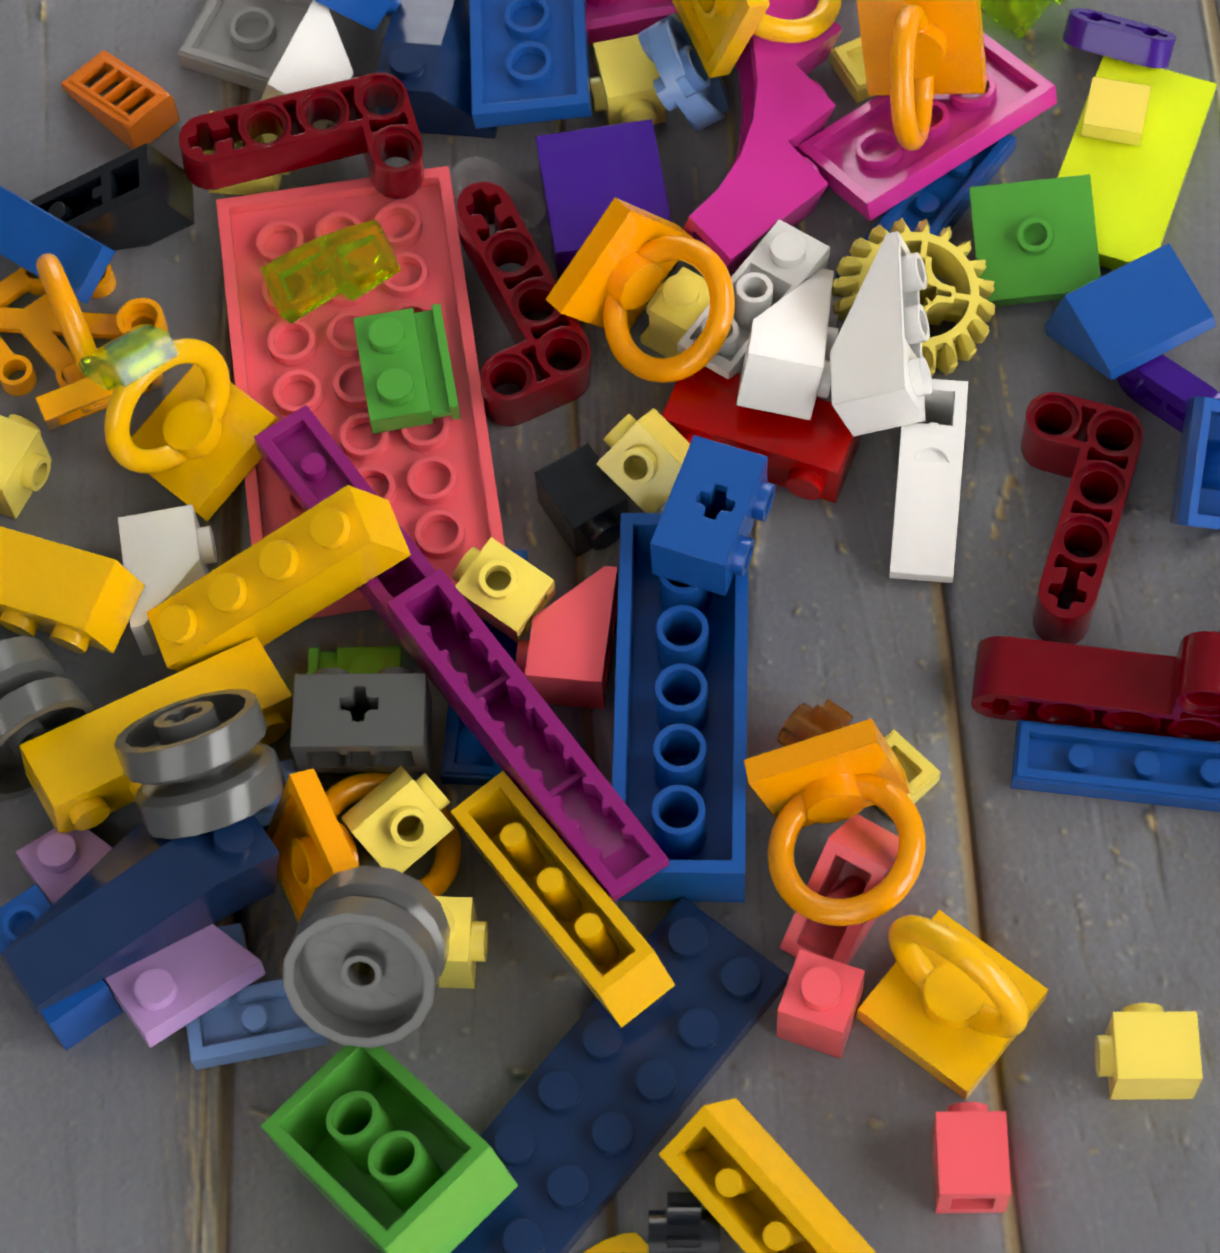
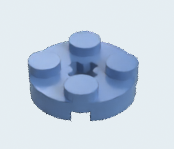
M673 13L639 32L640 44L648 58L654 62L660 75L653 82L656 94L668 111H673L679 107L689 125L696 132L726 117L723 113L729 110V98L721 76L708 77L678 14Z

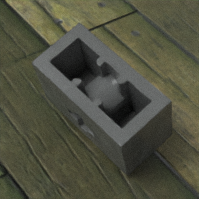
M389 667L380 670L378 674H350L348 671L339 668H322L316 670L313 674H295L290 748L299 772L313 768L316 773L394 772L400 766L407 772H430L432 697L426 673H415L410 669L402 667ZM366 713L365 720L360 721L361 714Z

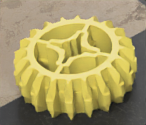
M901 218L899 221L894 222L890 233L898 231L911 254L918 252L922 257L927 275V288L919 290L920 304L926 312L929 325L940 326L942 321L956 323L955 327L948 332L930 337L929 341L922 342V357L928 363L931 378L936 368L946 376L954 372L958 365V360L964 363L968 362L977 351L975 344L983 343L988 336L990 330L985 322H989L995 314V304L986 299L990 298L994 291V281L979 278L986 269V259L972 261L967 259V255L972 248L971 240L962 242L956 247L949 242L952 234L950 226L943 228L939 235L936 236L930 234V226L926 218L918 223L914 232H911L904 219ZM880 224L871 230L868 240L860 237L853 242L849 251L851 256L846 255V257H842L836 269L840 277L836 278L833 282L832 295L842 296V299L833 305L834 314L839 315L838 320H846L883 239L889 233ZM934 274L941 278L944 283H941Z

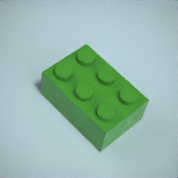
M345 1045L260 1126L289 1162L380 1253H451L518 1186L491 1146L382 1046L366 1048Z

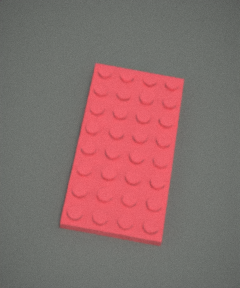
M449 166L424 169V179L420 189L414 195L405 199H391L383 196L375 189L370 177L216 199L235 386L270 411L279 420L307 405L377 496L389 500L396 520L434 569L437 571L441 568L456 586L458 582L452 578L453 573L461 559L472 547L481 551L490 537L504 546L505 541L485 406L481 391L480 372ZM440 303L461 419L452 420L450 415L433 418L432 424L373 434L353 318L413 308L414 313L432 310L431 305ZM264 457L259 460L244 478L251 546L305 512ZM357 588L308 619L374 608Z

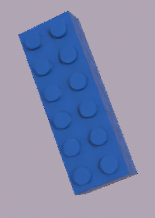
M621 513L612 787L668 857L669 865L616 901L678 902L684 897L690 902L745 903L747 773L743 760L747 759L749 566L744 576L734 574L726 596L652 574L650 543L662 513Z

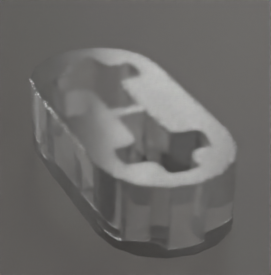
M469 157L457 163L450 172L456 207L458 196L466 188L467 183L479 181L494 182L508 193L519 215L525 214L528 210L531 211L532 218L529 221L522 217L521 219L534 242L541 239L547 231V209L543 196L492 160L485 157ZM495 224L488 225L490 231L495 234Z

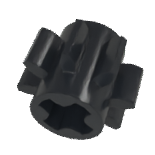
M667 1192V1210H649L648 1253H720V1223L708 1210H702V1203L692 1192Z

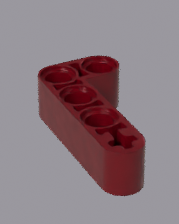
M372 73L201 114L189 119L182 126L179 134L184 172L191 183L196 187L206 190L220 189L359 154L364 155L375 189L385 197L405 199L412 196L420 189L424 179L423 142L407 90L398 78L387 73ZM377 106H385L393 111L386 115H376L369 110ZM319 120H330L336 123L328 129H318L312 126L313 123ZM262 134L278 136L275 141L270 143H260L254 140ZM240 142L241 148L234 149L233 143ZM206 150H212L213 152L212 154L204 155ZM392 157H401L409 161L407 165L402 167H392L384 162Z
M479 181L470 184L462 190L457 200L460 241L515 343L514 346L502 350L486 360L480 375L481 391L485 413L488 418L500 426L512 427L528 422L584 395L590 385L591 348L577 319L560 313L545 300L557 282L508 193L494 182ZM495 224V234L490 236L488 225ZM506 263H517L523 266L521 269L513 272L503 271L498 268ZM536 310L544 311L550 315L540 321L529 320L524 317L527 313ZM560 359L571 360L577 364L574 368L565 371L557 370L550 366L551 363ZM506 383L522 387L521 391L512 395H503L495 391L497 387Z
M1059 392L1043 393L1031 400L1026 409L1020 450L1024 459L1031 466L1042 471L1071 478L1040 580L1033 613V626L1036 634L1044 641L1077 644L1085 637L1091 624L1143 442L1144 429L1140 420L1129 411ZM1041 429H1055L1062 434L1048 435L1042 432ZM1112 444L1120 447L1122 450L1109 451L1101 445ZM1099 496L1108 503L1094 504L1085 497ZM1074 548L1084 549L1093 556L1080 558L1072 555L1068 550ZM1063 589L1075 592L1073 603L1070 605L1069 610L1059 608Z
M1199 631L1184 636L1180 642L1176 657L1011 636L987 637L977 645L971 705L977 713L995 719L1024 720L1218 742L1220 741V632Z

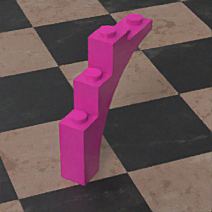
M769 0L770 5L765 13L781 19H799L812 13L818 3L815 0ZM836 21L820 36L800 43H778L752 35L735 64L738 71L742 106L738 150L731 170L720 187L689 216L683 228L693 239L706 244L721 258L728 269L730 277L739 269L779 219L795 227L812 214L829 184L820 175L816 165L798 152L797 146L823 130L836 106L827 97L822 86L807 76V74L826 61L837 41L842 28Z

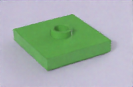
M1090 174L969 187L976 260L986 259V269L979 278L994 281V291L990 298L986 300L992 302L995 306L1062 300L1065 295L1101 277Z

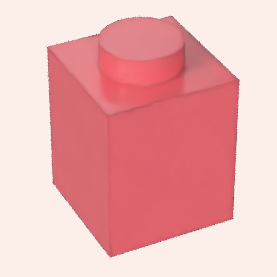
M799 949L777 1010L776 1037L841 1059L862 999L865 970Z
M960 1102L949 1105L947 1112H935L931 1131L935 1213H1005L1011 1197L1006 1111H989L988 1105L979 1102Z

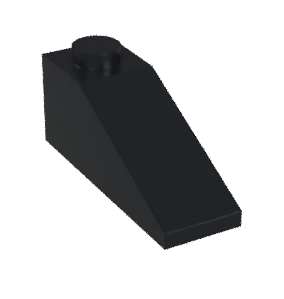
M148 143L29 201L112 250L149 246L195 224L193 184L188 180L184 169Z

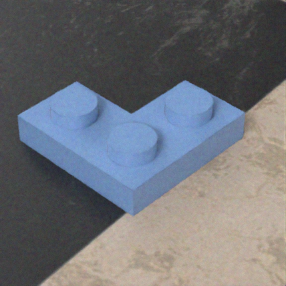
M241 923L218 927L247 949L245 931ZM283 979L253 985L251 983L186 1025L190 1059L195 1070L329 1044L328 1038L314 1032L294 1012L283 987Z

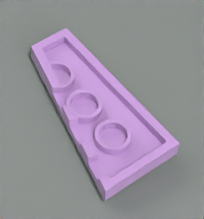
M54 828L16 851V854L32 881L37 884L52 906L113 848L90 830L79 831L75 829L66 834L57 833ZM211 924L103 980L151 1048L259 979L266 972L259 958L214 924Z

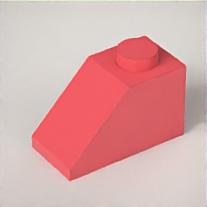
M602 567L539 612L532 620L530 640H519L515 663L547 704L605 709L618 613L619 581L617 567Z
M858 814L849 818L829 836L807 886L819 895L835 899L851 898L868 892L877 886L891 870L897 857L898 836ZM795 912L779 948L794 957H797L799 949L849 965L876 919L857 925L831 926L814 922Z

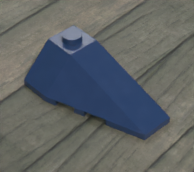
M401 0L397 10L391 16L383 41L377 73L394 75L403 83L407 90L420 133L495 139L498 126L476 129L472 117L469 0ZM378 106L379 115H386L393 111L389 107Z
M254 814L221 829L197 836L176 839L152 837L145 831L141 821L2 953V960L29 1004L37 1013L273 894L280 852Z

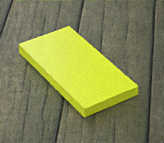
M1103 56L1095 77L1151 86L1140 145L1081 136L1088 102L1087 98L1057 178L1090 174L1099 266L1116 270L1161 247L1213 101L1217 83L1162 68L1144 67Z

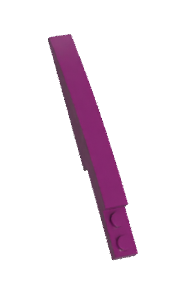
M307 405L254 436L258 451L305 512L347 485L377 495ZM399 524L411 556L368 581L358 589L499 767L512 780L611 900L615 902L668 866V857L441 568L437 571L434 569Z

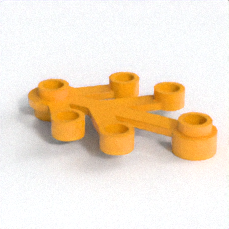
M110 263L104 272L105 277L99 281L91 298H104L114 291L116 278ZM20 266L17 271L0 281V332L22 334L56 373L55 377L59 388L67 385L62 369L75 362L70 351L57 338V336H63L40 278L32 279L33 273ZM26 292L34 295H43L23 309L6 308ZM149 298L132 299L126 302L117 314L82 312L93 338L123 340L127 347L139 352H148L161 345L168 333V325L161 306ZM145 327H151V328H152V329H150V330L147 331V332L137 333V332H138L140 329H142V328H145ZM0 337V383L2 388L12 396L28 394L37 383V375L33 365L27 357L18 354L14 355ZM16 371H26L17 380L8 379Z

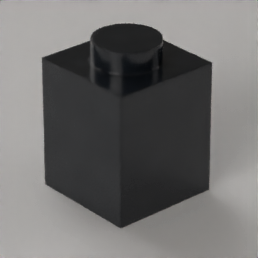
M588 443L535 472L538 503L576 557L592 549L602 550L614 544L620 538L621 513H629L626 495L596 464L600 459Z

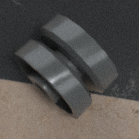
M24 635L0 640V802L21 797L34 791L26 776L20 744L96 710L72 679L65 678V670L44 643L38 638Z
M227 689L183 699L147 714L130 724L117 736L114 746L125 776L134 783L142 784L137 790L134 801L144 829L152 837L176 839L197 836L224 828L260 811L271 804L284 791L286 779L275 749L267 744L259 743L265 736L267 725L255 694L249 690Z
M364 865L335 873L315 888L303 911L297 931L284 957L283 987L294 1012L314 1032L341 1045L373 1048L399 1042L420 1027L434 1003L439 987V978L444 971L449 954L450 926L441 903L420 881L392 868Z

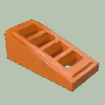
M105 50L61 83L63 90L132 150L146 143L150 144L180 120L174 98L167 91ZM105 71L108 73L90 88L86 87ZM116 81L120 83L103 97L99 95ZM126 93H131V95H129L126 99L120 102L117 106L114 105V103L121 97H123ZM140 102L143 103V105L139 107L137 110H135L132 114H127V112L134 108L137 104H139Z

